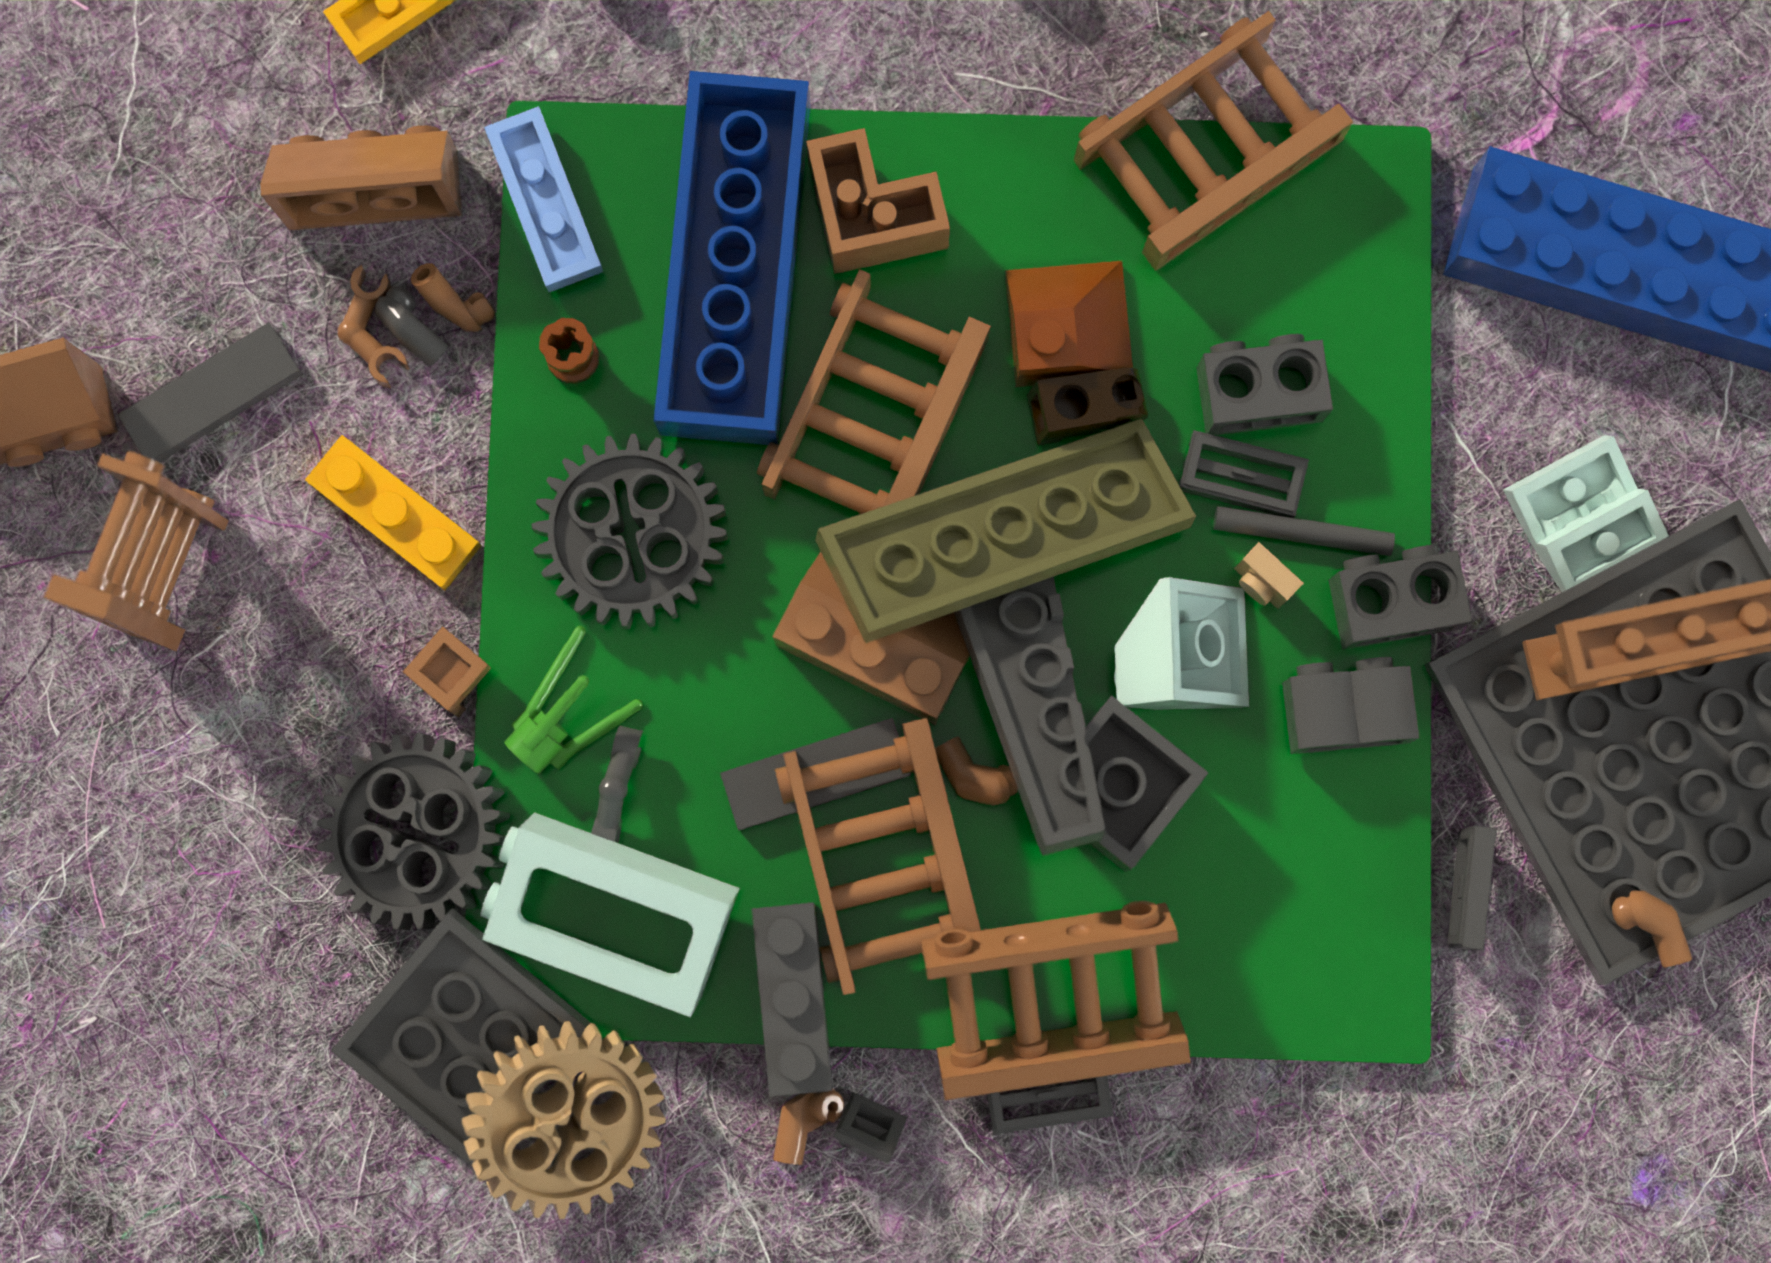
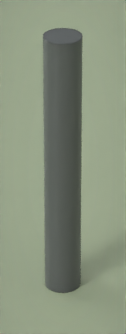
M1220 506L1216 507L1213 530L1385 556L1392 555L1395 542V533Z

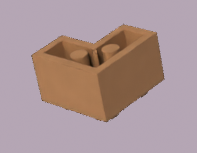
M865 128L806 141L809 169L834 274L948 249L950 226L937 172L878 184Z

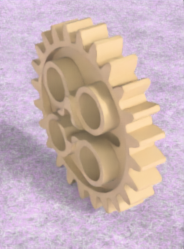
M565 1021L559 1038L552 1039L547 1029L542 1025L538 1028L537 1044L530 1046L518 1035L514 1038L518 1052L514 1057L510 1058L504 1053L496 1051L493 1056L500 1070L497 1074L485 1071L477 1073V1078L485 1093L467 1094V1103L470 1110L475 1114L462 1118V1125L466 1135L471 1137L464 1142V1146L469 1159L475 1160L472 1166L478 1180H487V1186L494 1199L506 1193L507 1201L513 1211H517L528 1200L534 1218H540L547 1205L553 1204L559 1219H565L569 1204L578 1202L585 1215L589 1214L591 1210V1197L597 1194L608 1204L613 1203L612 1185L618 1182L624 1187L631 1189L634 1183L628 1170L632 1166L640 1169H648L650 1167V1163L642 1148L660 1147L661 1141L655 1130L651 1127L659 1126L665 1123L666 1120L661 1109L656 1105L664 1100V1095L657 1083H652L656 1075L648 1061L641 1063L643 1057L634 1044L623 1048L624 1043L619 1034L614 1030L601 1041V1034L594 1023H589L582 1036L577 1037L570 1021ZM579 1072H583L582 1074L579 1075V1077H578V1079H577V1081L575 1082L574 1087H573L572 1084H573V1081H574V1078H575L576 1074L579 1073ZM557 1080L554 1087L542 1094L533 1093L535 1087L541 1082ZM606 1091H615L607 1102L600 1105H591L594 1098ZM538 1137L536 1142L530 1147L523 1150L514 1149L516 1144L522 1139ZM586 1148H595L593 1153L587 1158L573 1160L579 1151ZM555 1154H557L554 1165L551 1168L547 1169L551 1165L555 1157Z

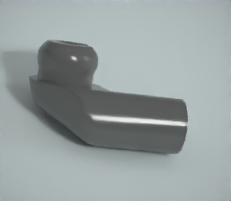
M399 286L389 288L386 295L379 297L377 300V318L404 347L428 367L432 366L444 354L448 344L411 313L416 307V301L408 290Z

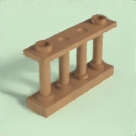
M1267 11L1253 22L1248 17L1237 21L1220 37L1222 43L1111 120L1106 114L1096 118L1078 136L1081 140L1077 144L1074 162L1081 170L1101 156L1151 223L1147 228L1151 234L1147 237L1142 253L1155 271L1343 141L1353 123L1340 104H1337L1323 115L1318 109L1311 111L1263 48L1262 44L1267 42L1276 21L1270 11ZM1241 59L1292 124L1289 130L1292 136L1277 147H1274L1271 142L1264 144L1215 79L1217 75ZM1194 91L1245 157L1242 162L1245 169L1229 180L1223 174L1217 176L1168 111L1169 108ZM1146 124L1151 127L1198 190L1195 194L1198 201L1182 213L1176 207L1169 209L1120 143Z
M859 269L853 285L843 283L837 292L830 310V316L837 318L780 444L770 442L762 456L757 475L764 477L761 484L764 495L775 500L783 481L786 480L861 514L919 495L988 343L991 326L968 317L962 333L952 329L947 334L868 300L867 297L871 290V277L869 273ZM856 321L938 355V362L946 365L938 386L928 382L926 387H923L843 352ZM832 374H836L916 409L914 415L923 420L914 440L903 436L902 440H898L818 405ZM808 426L891 462L890 469L899 473L890 493L880 489L875 494L795 459L794 457Z
M129 451L124 461L102 454L97 466L121 480L122 484L87 571L79 570L75 581L53 574L43 598L120 632L177 652L185 629L167 621L171 611L166 609V606L199 524L202 523L225 531L229 520L212 509L215 500L197 492L180 488L161 475L164 469L163 464Z
M1771 579L1567 621L1555 626L1557 634L1523 641L1522 644L1536 701L1770 652Z
M927 718L901 724L904 736L893 739L894 745L801 769L797 753L793 751L783 754L786 766L775 769L783 804L796 803L831 943L830 945L820 947L828 983L840 980L844 995L856 992L851 972L853 970L923 953L922 939L935 938L938 934L947 930L981 931ZM901 769L902 774L914 773L919 795L908 798V805L815 828L806 792ZM916 828L917 834L929 832L934 855L923 857L924 864L830 887L822 851ZM930 887L932 893L944 891L949 914L938 917L939 923L845 947L836 911Z
M1136 901L1126 904L1119 910L974 932L963 929H951L941 932L935 938L922 939V950L928 980L946 977L955 1043L952 1046L936 1048L945 1100L1191 1063L1189 1042L1178 1012L1165 1013L1162 1009L1156 945L1178 942L1177 929L1166 902L1154 904L1148 901ZM1131 949L1138 1014L1134 1018L1103 1022L1101 1019L1094 954ZM1069 958L1077 1024L1070 1028L1042 1031L1040 1029L1032 964ZM1008 968L1016 1033L1011 1037L980 1040L971 973Z

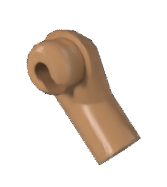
M423 264L413 272L411 283L430 307L464 331L483 330L481 325L490 322L494 318L495 310L483 293L475 292L466 301H463L434 264Z
M959 736L935 748L937 759L953 789L961 798L994 806L1006 803L1009 797L1015 795L1018 791L1010 766L1001 765L998 768L974 764Z
M1631 891L1628 897H1618L1614 901L1612 913L1617 925L1625 930L1638 926L1652 934L1662 967L1679 965L1693 959L1678 913L1671 905L1646 891Z
M832 1089V1091L798 1094L788 1100L781 1109L773 1160L781 1163L803 1165L808 1133L829 1121L833 1123L841 1117L844 1111L842 1096Z

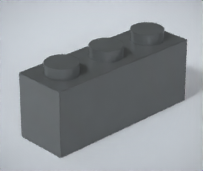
M813 902L753 908L752 916L769 1097L832 1091L833 1080L816 904Z

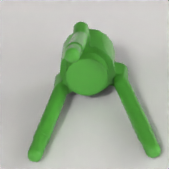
M577 626L527 707L511 724L515 731L504 742L518 759L537 774H540L550 763L560 770L574 754L626 721L627 718L643 707V702L640 699H635L565 745L561 743L568 736V733L557 722L588 686L589 678L584 675L580 676L548 713L542 711L541 708L585 636L586 629L583 626Z

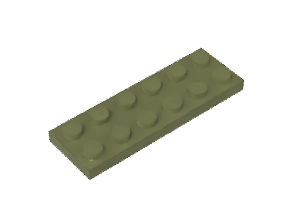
M1139 419L819 528L815 541L865 643H869L1191 528L1196 515L1144 421Z

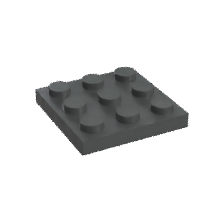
M451 908L335 1044L331 1052L472 1166L475 1160L469 1159L464 1146V1142L471 1137L466 1135L462 1125V1118L475 1114L469 1108L466 1100L467 1094L485 1093L477 1078V1073L485 1071L497 1074L500 1069L493 1054L498 1051L510 1058L518 1054L514 1040L518 1035L532 1046L538 1043L537 1034L539 1026L544 1025L553 1039L559 1038L564 1022L570 1021L577 1037H581L585 1028L591 1022L503 949L482 940L484 934L456 910ZM548 1080L536 1086L533 1093L537 1094Z

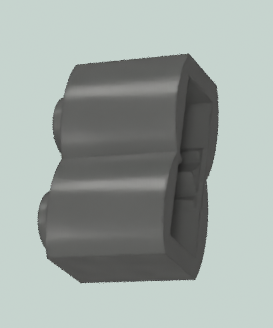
M1377 657L1356 661L1357 671L1334 672L1333 663L1331 662L1297 666V676L1289 677L1282 683L1291 754L1408 744L1419 739L1410 666L1393 667L1392 657Z

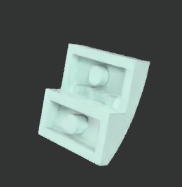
M1603 435L1503 489L1522 529L1543 565L1562 592L1668 537V533L1649 491L1637 488L1614 436Z

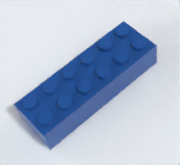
M690 71L654 422L660 436L769 445L770 442L778 444L807 149L806 141L808 139L811 107L809 81Z
M1489 146L1474 166L1443 271L1444 276L1771 373V229Z

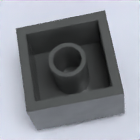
M1111 695L1086 726L1085 742L1091 753L1105 826L1102 840L1089 844L1121 870L1127 872L1134 868L1207 776L1208 772Z

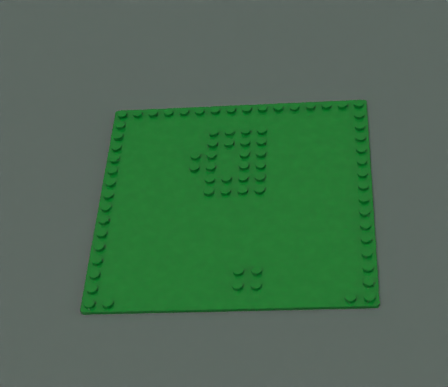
M514 101L507 108L506 118L539 106L603 272L548 292L503 178L479 657L491 669L477 684L474 753L476 756L473 767L478 765L489 767L493 772L483 786L497 787L504 791V794L492 804L493 810L510 813V818L495 825V833L507 836L512 826L519 828L533 813L591 833L597 816L600 798L599 785L605 777L611 759L617 729L619 726L642 730L643 733L638 746L641 747L639 760L636 768L632 769L627 785L628 792L623 802L621 814L622 829L619 844L740 889L703 996L691 1017L503 947L500 948L588 1021L594 1023L601 1034V1040L614 1030L622 1040L764 1045L752 909L814 902L816 904L819 945L822 947L831 943L798 812L738 831L720 773L890 718L894 720L898 736L902 737L904 733L901 724L920 720L921 718L775 646L773 635L801 580L821 552L815 541L818 529L860 515L861 513L786 480L783 481L775 500L765 496L761 485L764 477L757 475V470L768 445L660 436L655 425L654 412L686 105ZM810 109L807 141L865 128L878 184L937 172L950 226L948 249L859 268L869 273L871 277V290L867 299L947 334L952 329L962 333L968 317L991 326L988 343L920 494L1110 430L1099 429L1095 433L1063 438L1061 442L1037 445L1027 400V394L1033 386L1016 387L1005 270L1122 261L1133 368L1139 371L1148 411V418L1143 421L1178 484L1182 477L1183 465L1188 453L1192 432L1195 430L1206 433L1196 369L1203 354L1211 353L1210 347L1216 344L1230 341H1243L1247 349L1269 346L1270 339L1288 334H1302L1305 341L1323 339L1333 410L1323 422L1215 436L1309 459L1294 518L1395 533L1392 555H1379L1380 564L1403 560L1401 552L1411 548L1431 545V134L1428 129L1421 126L1352 124L1345 138L1338 145L1155 271L1142 253L1147 237L1151 234L1147 229L1151 223L1101 156L1081 170L1074 162L1077 144L1081 140L1078 137L1080 132L1098 117ZM1175 119L1217 176L1223 174L1229 180L1245 169L1242 164L1245 157L1218 121ZM1248 121L1264 144L1271 142L1274 147H1277L1292 136L1289 132L1292 127L1291 123ZM1148 124L1120 142L1169 209L1176 207L1182 213L1198 201L1195 197L1198 190ZM807 149L778 445L783 438L837 318L830 316V310L837 292L843 283L852 286L859 269L837 274L833 272L809 169ZM560 318H574L586 326L587 332L592 337L599 352V365L590 378L577 384L565 383L551 373L546 359L539 349L540 336L547 325L555 323ZM856 321L843 349V352L923 387H926L928 382L938 386L946 368V365L938 362V355L859 321ZM572 341L569 349L558 350L563 361H567L570 353H581L576 341ZM1291 367L1278 370L1279 380L1284 387L1292 391L1306 389V381L1300 371ZM832 374L818 404L898 440H902L903 436L914 440L923 420L914 415L916 409L836 374ZM1227 374L1219 378L1220 388L1226 395L1232 398H1242L1248 395L1247 385L1239 376ZM809 426L794 457L799 461L875 494L880 489L890 493L899 473L890 469L891 462ZM636 434L643 451H647L653 440L657 437L662 440L663 457L668 458L678 447L684 450L683 470L698 462L703 466L704 473L697 482V486L705 483H715L718 492L706 504L724 505L726 515L711 524L712 526L725 529L728 533V540L711 543V548L723 555L724 562L717 565H705L704 569L713 578L714 584L712 586L703 585L698 582L693 584L691 588L698 599L696 605L679 597L675 600L678 618L673 619L663 607L656 609L655 627L650 628L642 614L635 613L630 630H626L621 625L619 613L613 612L605 626L597 622V606L595 605L583 616L577 614L574 610L579 595L577 593L561 601L555 592L564 578L547 581L543 577L541 572L554 560L538 558L534 554L533 548L547 542L548 537L536 534L532 530V523L549 519V515L540 510L535 503L537 499L554 500L556 493L546 482L548 477L557 478L562 481L569 477L562 463L564 458L573 461L580 467L586 462L583 455V445H589L599 456L605 454V439L607 436L613 438L619 450H626L630 435ZM1201 449L1199 457L1290 481L1293 473ZM1197 471L1194 477L1284 501L1287 498V494ZM619 481L615 484V491L621 508L625 530L616 535L622 536L628 545L632 556L635 581L642 583L646 579V574L636 540V532L645 528H639L630 513L626 484L623 481ZM659 483L645 486L639 493L638 505L648 510L661 507L667 501L669 489ZM1183 492L1196 515L1191 528L1054 576L1056 592L1060 594L1064 613L1062 623L1067 648L1071 649L1074 665L1072 675L1077 701L1081 703L1086 727L1111 695L1117 699L1114 681L1116 669L1115 645L1160 579L1171 577L1242 588L1239 584L1242 576L1234 568L1260 542L1296 575L1303 584L1278 609L1270 601L1265 606L1258 603L1244 591L1249 707L1162 710L1127 707L1208 772L1207 776L1134 868L1127 872L1121 870L1090 844L1042 856L1019 791L1015 795L1010 796L1006 803L994 806L963 799L957 795L939 763L980 929L988 930L1119 910L1126 904L1136 901H1148L1154 904L1166 902L1177 929L1178 942L1156 945L1162 1009L1165 1013L1178 1012L1189 1042L1190 1057L1423 1064L1431 1056V677L1424 666L1431 662V635L1342 650L1328 580L1337 572L1344 570V561L1378 554L1213 530L1217 506L1259 513L1264 512ZM603 497L587 499L581 507L580 519L588 523H597L603 520L609 512L610 501ZM672 540L659 542L652 549L650 555L651 563L660 568L674 565L680 559L682 546ZM613 553L600 556L593 565V577L600 581H610L616 578L623 567V559ZM1418 576L1415 581L1416 593L1421 600L1431 604V578ZM1359 586L1357 588L1356 602L1358 606L1368 614H1379L1382 609L1380 594L1369 586ZM577 626H583L586 629L585 636L541 708L542 711L548 713L580 676L584 675L589 678L588 686L557 722L568 733V736L561 743L565 745L635 699H640L643 702V707L627 718L626 721L574 754L560 770L550 763L540 774H537L518 759L504 742L515 731L511 724L527 707ZM969 657L936 725L929 723L934 747L937 748L943 743L959 736L974 764L998 768L1001 765L1009 766L971 658ZM1377 657H1392L1393 667L1410 666L1419 739L1408 744L1291 754L1282 683L1289 677L1297 676V666L1331 662L1333 663L1334 672L1357 671L1356 661ZM910 772V777L810 808L815 828L908 805V798L919 795L914 773ZM916 828L822 851L830 887L924 864L923 857L934 855L929 832L917 834ZM494 846L492 854L499 858L502 846ZM505 863L503 868H486L484 875L490 880L491 884L494 882L501 884L507 864ZM544 868L533 870L521 906V914L529 922L671 974L681 970L693 936V928L685 920ZM931 887L836 911L845 947L939 923L938 917L949 914L944 891L932 893ZM473 888L471 892L477 907L466 909L465 919L484 934L489 919L481 917V910L488 890ZM1131 949L1094 954L1102 1021L1109 1022L1134 1018L1138 1014ZM923 953L851 971L856 992L846 995L843 994L840 980L828 983L821 956L829 1047L937 1050L936 1048L952 1046L955 1043L946 977L928 980ZM1069 958L1032 964L1040 1029L1042 1031L1074 1027L1077 1024ZM1008 968L971 973L979 1039L985 1041L1013 1036L1016 1033Z

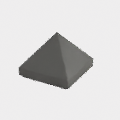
M852 1092L833 1137L858 1155L889 1163L907 1117Z

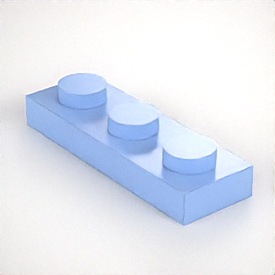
M539 106L485 126L486 134L548 292L602 273V266Z

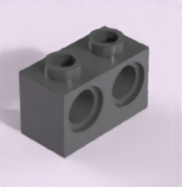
M1288 334L1270 339L1269 346L1247 349L1243 341L1219 343L1210 347L1211 353L1203 354L1196 367L1205 432L1207 434L1221 435L1321 423L1333 410L1323 339L1305 341L1302 334ZM1291 367L1300 371L1305 378L1306 389L1292 391L1284 387L1279 380L1278 370ZM1227 374L1239 376L1247 385L1248 395L1242 398H1232L1226 395L1220 388L1219 378Z
M1426 545L1401 552L1403 558L1401 561L1380 564L1379 555L1362 556L1344 561V570L1337 572L1328 580L1342 650L1459 630L1473 622L1458 551L1439 554L1438 545ZM1418 576H1427L1436 581L1440 588L1438 604H1429L1419 598L1415 590V581ZM1359 586L1372 587L1380 594L1382 609L1379 614H1368L1358 606L1356 590Z

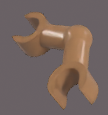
M360 265L351 275L350 284L354 296L344 320L338 327L337 335L341 342L350 346L368 363L369 371L377 384L391 389L388 380L379 372L382 362L394 359L404 368L410 370L409 363L400 350L391 346L384 347L365 329L378 298L385 296L392 286L388 275L385 274L377 290L370 293L362 291L361 286L365 280L366 272L363 266Z

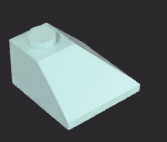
M1171 577L1160 579L1115 645L1116 669L1114 681L1117 700L1125 707L1153 710L1249 707L1244 589Z

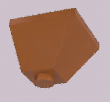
M1122 261L1005 270L1016 387L1033 386L1037 380L1119 368H1133Z

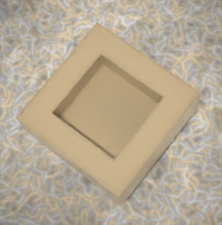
M1260 542L1234 568L1242 576L1239 584L1244 591L1264 606L1270 601L1277 609L1280 608L1303 584L1296 575Z

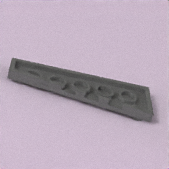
M1054 577L954 612L1042 856L1102 840L1105 833L1104 820L1091 753L1085 742L1086 727L1081 703L1077 701L1072 675L1074 665L1071 649L1067 648L1062 623L1064 613L1060 594L1056 592Z

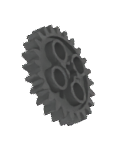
M636 434L630 435L626 450H619L613 438L607 436L605 439V454L599 456L589 445H583V455L586 462L579 467L573 461L564 458L562 463L569 477L565 481L548 477L546 482L556 493L554 500L537 499L535 503L540 510L549 515V519L532 523V530L536 534L548 537L547 542L539 544L533 548V551L538 558L554 560L541 572L543 577L547 581L563 577L564 580L558 586L555 594L561 601L570 598L576 593L579 594L574 607L575 612L583 616L595 605L597 606V622L603 626L610 620L613 612L619 613L621 625L626 630H630L635 613H641L650 628L655 627L656 609L663 607L673 619L678 618L675 600L682 597L687 602L696 605L698 599L691 588L695 582L707 586L714 584L713 578L704 569L705 565H717L724 562L723 555L711 548V543L728 540V533L725 529L712 526L711 524L726 515L724 505L706 504L718 492L715 483L711 482L697 486V482L704 473L703 466L698 462L683 470L685 452L680 447L674 450L668 458L663 457L664 450L661 438L656 437L648 450L643 451ZM619 481H623L626 484L627 498L633 519L639 528H645L636 532V540L646 574V579L642 583L635 581L632 556L628 545L622 536L616 535L625 530L621 508L615 491V484ZM659 483L669 489L667 501L661 507L648 510L638 505L639 493L645 486ZM592 497H603L610 501V509L607 516L597 523L582 521L580 519V510L584 502ZM672 540L682 546V554L674 565L660 568L651 563L650 555L652 549L659 542ZM613 553L623 559V567L616 578L610 581H600L593 577L592 568L600 556Z
M422 733L416 734L413 743L410 737L396 734L393 735L391 749L384 743L375 741L370 743L372 761L366 757L353 755L350 758L352 766L356 771L353 777L336 773L334 778L343 789L341 796L324 795L323 801L335 809L334 816L317 820L318 826L332 831V838L318 844L317 850L334 854L335 859L322 871L324 875L343 877L334 893L336 896L343 897L355 895L350 911L366 914L371 910L370 923L387 925L392 919L393 929L410 930L413 922L417 929H434L435 915L441 921L451 908L456 910L454 903L464 909H474L477 907L471 892L473 888L489 891L492 884L484 875L486 868H503L505 865L504 862L499 861V858L492 854L494 846H502L506 838L505 835L495 833V825L509 819L510 813L493 810L492 804L504 794V791L497 787L483 786L493 771L489 767L480 765L471 768L476 756L473 751L460 749L455 753L456 742L440 738L434 743L433 736ZM402 779L405 785V795L402 802L395 807L392 803L391 792L395 783ZM454 799L457 803L458 815L454 824L447 828L443 821V810L446 804ZM374 810L392 820L409 822L415 829L456 842L459 845V850L453 854L434 843L416 841V838L411 834L372 822L368 815L370 811ZM380 836L384 846L383 854L379 861L374 864L370 857V847L374 839ZM432 856L436 863V874L432 882L426 885L422 879V865L427 858Z

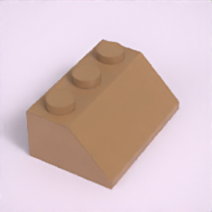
M428 125L410 127L406 129L405 134L383 136L376 131L361 130L348 134L347 139L325 141L323 138L313 135L293 137L289 140V144L271 146L260 183L261 196L289 231L462 216L458 150L448 130L440 131L439 128Z
M64 337L0 355V465L5 463L11 467L31 465L43 460L44 452L62 447L69 451L92 448L101 443V436L118 432L102 367Z
M821 552L801 580L773 635L775 646L921 719L927 718L928 722L936 725L970 657L954 612L865 643Z

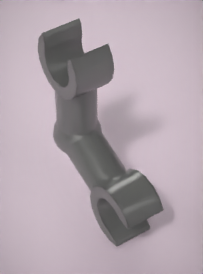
M619 726L617 729L611 759L605 777L599 785L600 798L591 834L619 843L622 829L621 814L623 802L628 792L627 785L632 769L636 768L639 760L641 747L638 746L642 737V730Z

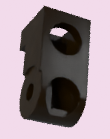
M1119 368L1037 380L1027 394L1038 446L1061 442L1063 438L1095 433L1099 429H1113L1139 419L1145 420L1148 418L1139 371L1136 368Z

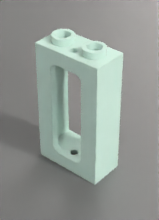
M533 813L519 828L512 826L504 840L499 855V861L507 864L501 884L494 882L491 885L482 906L481 917L489 919L482 940L691 1017L703 996L740 888L537 813ZM544 868L687 921L693 928V936L681 970L673 974L667 973L527 921L521 914V906L533 870Z

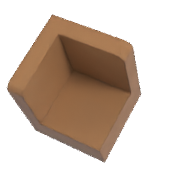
M442 626L403 670V673L447 711L459 718L466 710L461 705V702L488 673L491 667Z

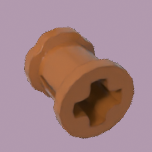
M560 318L555 323L544 328L540 336L539 349L546 359L549 370L557 379L565 383L577 384L586 381L595 373L599 365V352L595 342L587 332L586 326L582 322L574 318ZM572 341H576L581 353H570L567 361H563L558 350L569 349Z

